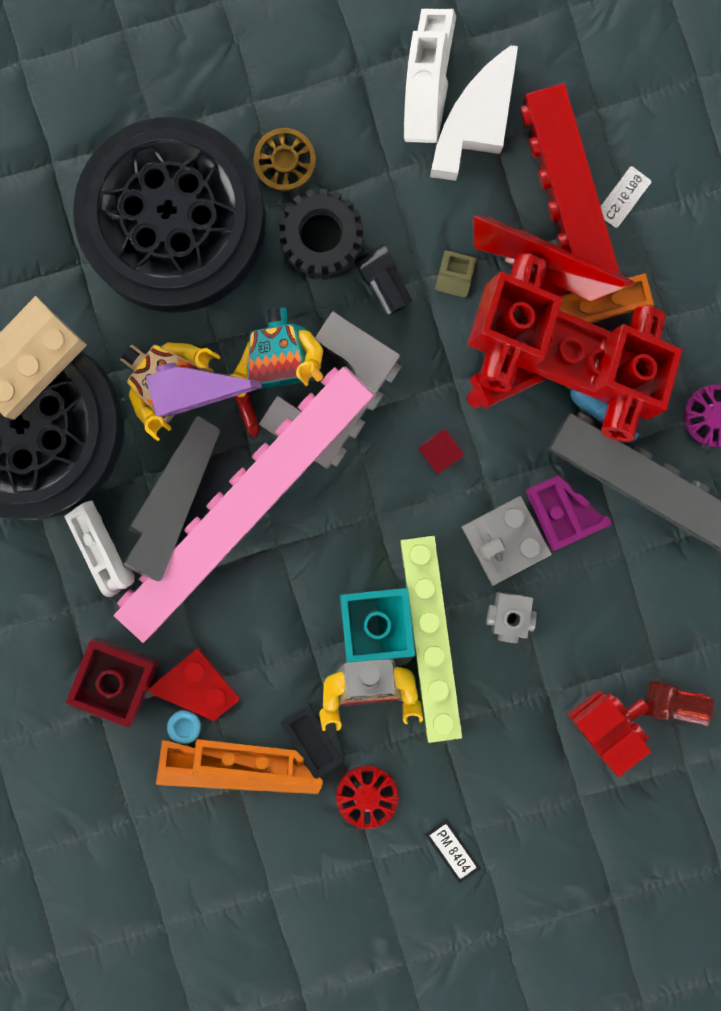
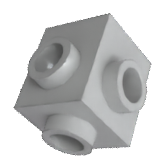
M502 592L496 593L495 605H489L486 625H492L491 632L499 634V641L518 643L519 637L528 638V631L534 632L537 613L532 611L533 598ZM515 613V621L508 623V615Z

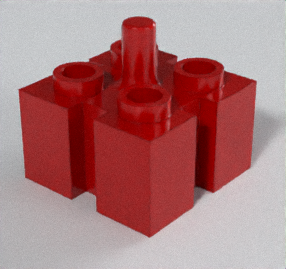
M597 690L567 713L604 763L618 777L651 753V750L645 744L650 739L641 727L634 723L637 718L649 710L648 705L643 699H639L626 709L616 696L614 697L611 693L605 695Z

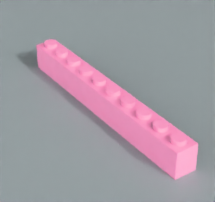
M334 367L321 381L325 387L318 395L315 396L311 392L300 403L298 408L302 412L294 421L288 417L275 431L279 437L270 446L265 442L254 453L252 458L256 462L247 471L242 467L230 479L229 483L233 487L225 495L219 492L207 504L206 507L210 510L209 513L202 520L197 516L184 529L187 536L180 544L176 542L162 580L154 581L142 575L139 580L143 584L137 591L128 590L117 602L121 608L113 616L142 643L158 630L376 395L347 367H342L340 371Z

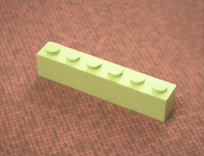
M435 536L400 540L406 588H408L412 632L428 743L460 739L462 738Z

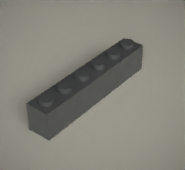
M577 412L576 416L570 413L565 417L549 444L547 451L716 550H721V499L718 500L710 495L711 489L696 480L689 483L680 477L682 472L670 464L664 463L663 466H660L651 460L653 455L643 448L635 446L634 449H631L621 441L604 436L599 429L593 426L595 421L580 412Z

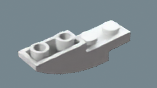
M421 9L418 31H413L407 70L404 113L405 142L438 143L448 89L446 72L456 21L454 9Z

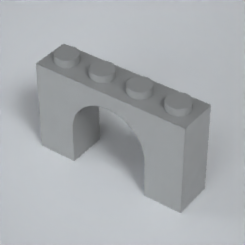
M333 311L315 339L324 350L346 363L354 375L376 395L315 460V462L327 470L331 464L337 467L347 452L343 445L348 437L351 436L354 439L357 437L365 424L361 417L367 408L372 411L375 409L384 395L379 390L385 380L392 383L402 367L397 363L400 359L398 353ZM277 396L259 425L276 437H279L275 433L277 428L288 417L294 421L301 411Z

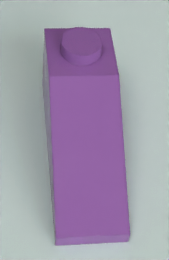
M175 362L156 367L157 373L146 376L156 416H172L262 388L261 382L257 380L187 367H177Z

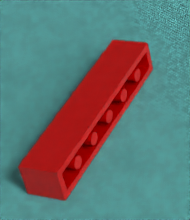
M565 83L526 94L522 103L523 106L519 107L520 117L523 125H529L532 138H529V147L532 157H538L541 170H538V178L542 190H548L551 201L547 203L549 217L552 222L557 221L560 234L556 235L558 246L620 274Z

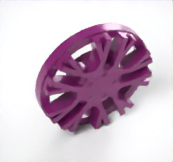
M709 385L697 390L689 398L684 410V422L687 431L697 442L709 447H721V401L717 402L714 399L713 391H721V385ZM706 393L711 404L707 405L701 394ZM694 401L703 406L702 413L691 411ZM701 417V423L691 424L692 418ZM703 425L708 427V433L705 438L696 433ZM714 429H718L717 442L713 441Z

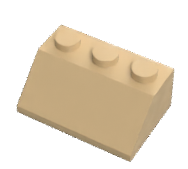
M37 296L0 332V413L4 417L13 420L27 408L87 345Z

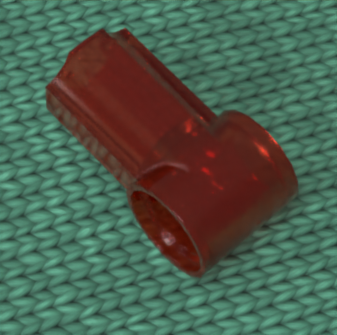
M649 681L645 699L649 710L644 715L672 721L673 718L704 726L709 725L714 712V698L703 694L682 691L672 685Z

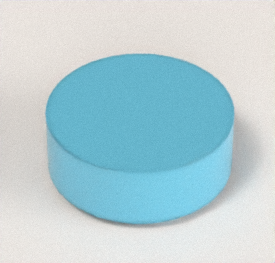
M187 709L174 713L167 724L170 738L179 744L193 742L199 736L202 729L199 716Z

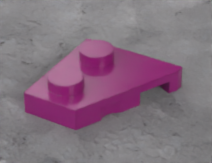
M555 476L525 490L552 551L612 525L608 517L599 514L589 505L590 502L581 494H576L572 491L570 485L559 476Z

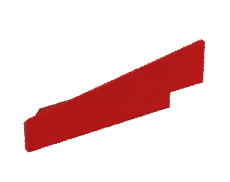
M475 215L473 218L474 248L506 257L505 261L512 265L515 257L519 254L531 253L540 259H545L548 268L544 280L589 301H597L608 294L631 287L634 283L633 280L524 230H517L487 216Z

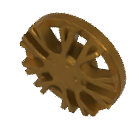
M279 128L272 130L260 139L255 148L254 167L261 181L273 190L291 192L304 186L314 173L316 165L314 147L303 133L295 129ZM285 135L296 137L292 146L285 145ZM278 136L282 146L276 148L272 138ZM304 142L306 146L296 153L295 149ZM265 143L274 149L272 155L261 153ZM310 154V164L301 163L299 158L302 155ZM271 160L272 164L260 165L259 161ZM297 166L306 170L307 173L303 175L296 170ZM269 169H274L276 171L274 177L271 180L267 179L263 173ZM293 173L298 177L299 181L289 184L288 176ZM279 174H284L282 185L277 184Z

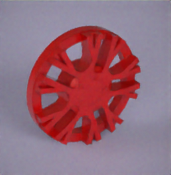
M371 765L359 766L347 772L339 782L336 792V803L342 817L353 826L361 829H374L385 824L394 815L399 799L398 789L393 778L385 770ZM362 772H373L370 783H365L362 780ZM353 775L361 784L358 787L350 779ZM381 775L385 779L377 788L374 783ZM344 785L355 791L352 796L341 795ZM390 785L393 795H381V789ZM354 800V805L346 808L343 807L342 803ZM380 800L392 803L391 808L380 805ZM353 809H360L361 811L358 820L349 815ZM375 809H381L386 815L376 820L373 812ZM364 811H370V822H364Z

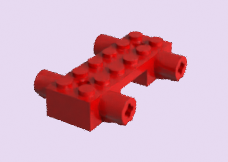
M531 253L517 255L510 275L500 271L485 285L469 337L468 346L486 353L478 379L479 383L494 391H511L518 367L607 403L608 406L601 427V433L616 441H633L640 417L649 420L667 410L683 350L661 340L667 318L665 312L653 306H638L633 311L630 326L622 324L610 332L559 310L562 297L541 289L548 268L546 260L540 259Z

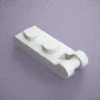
M93 501L82 503L66 514L64 517L101 593L106 597H113L121 589H126L132 585L134 574L130 569L123 566L116 547Z

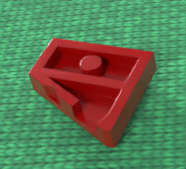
M199 647L148 689L151 694L212 721L219 718L241 699Z

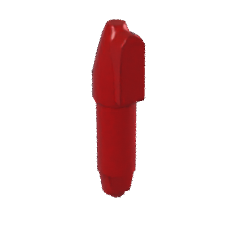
M247 392L243 397L235 396L249 435L257 437L259 427L251 402L250 392Z

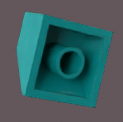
M408 588L340 595L347 663L415 656Z

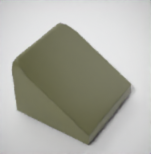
M445 250L435 290L467 297L477 258Z

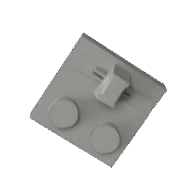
M521 496L461 526L492 586L552 555Z

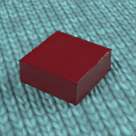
M445 428L418 448L437 475L464 456V453Z

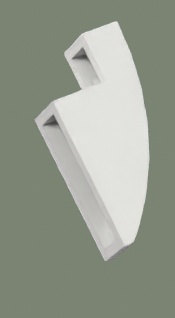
M511 45L490 61L468 84L456 101L437 143L430 177L456 181L462 149L495 154L501 153L518 46Z

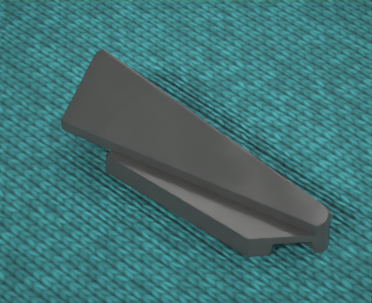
M197 416L128 529L140 537L123 566L154 581H161L220 433L217 427Z

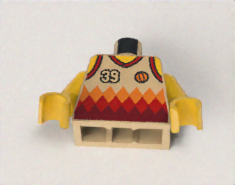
M167 342L162 347L154 344L147 354H144L134 345L129 346L120 360L134 370L127 380V383L131 386L129 398L136 416L145 425L146 432L155 440H160L157 436L159 428L165 427L168 431L171 430L168 423L174 415L156 416L146 376L157 373L156 367L174 362L177 367L213 372L214 370L208 367V363L212 358L219 360L220 356L207 348L201 349L191 344Z

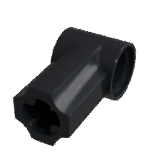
M384 244L355 259L354 262L367 286H371L387 316L404 309L413 302L405 285L398 276L396 264Z

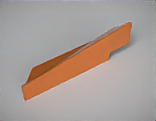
M199 739L196 740L195 748L162 740L156 778L157 785L306 794H318L323 784L320 777L317 779L313 777L308 767L304 764L303 757L296 750Z

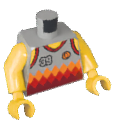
M392 659L343 664L335 674L329 675L324 681L323 708L319 712L322 730L325 731V726L329 723H335L336 730L341 729L339 706L391 701L404 702L403 722L405 724H408V717L412 715L419 717V722L421 723L423 721L422 703L418 700L413 673L407 668L399 667Z

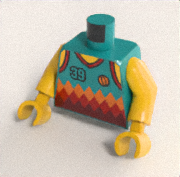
M286 308L267 310L268 328L251 332L250 341L247 343L241 360L234 373L230 375L260 381L262 386L260 389L303 383L305 386H308L309 381L316 380L319 382L323 379V374L319 371L322 363L323 348L305 327L288 324ZM243 393V394H240V395H237V396H238V397H243V396H245L246 393Z

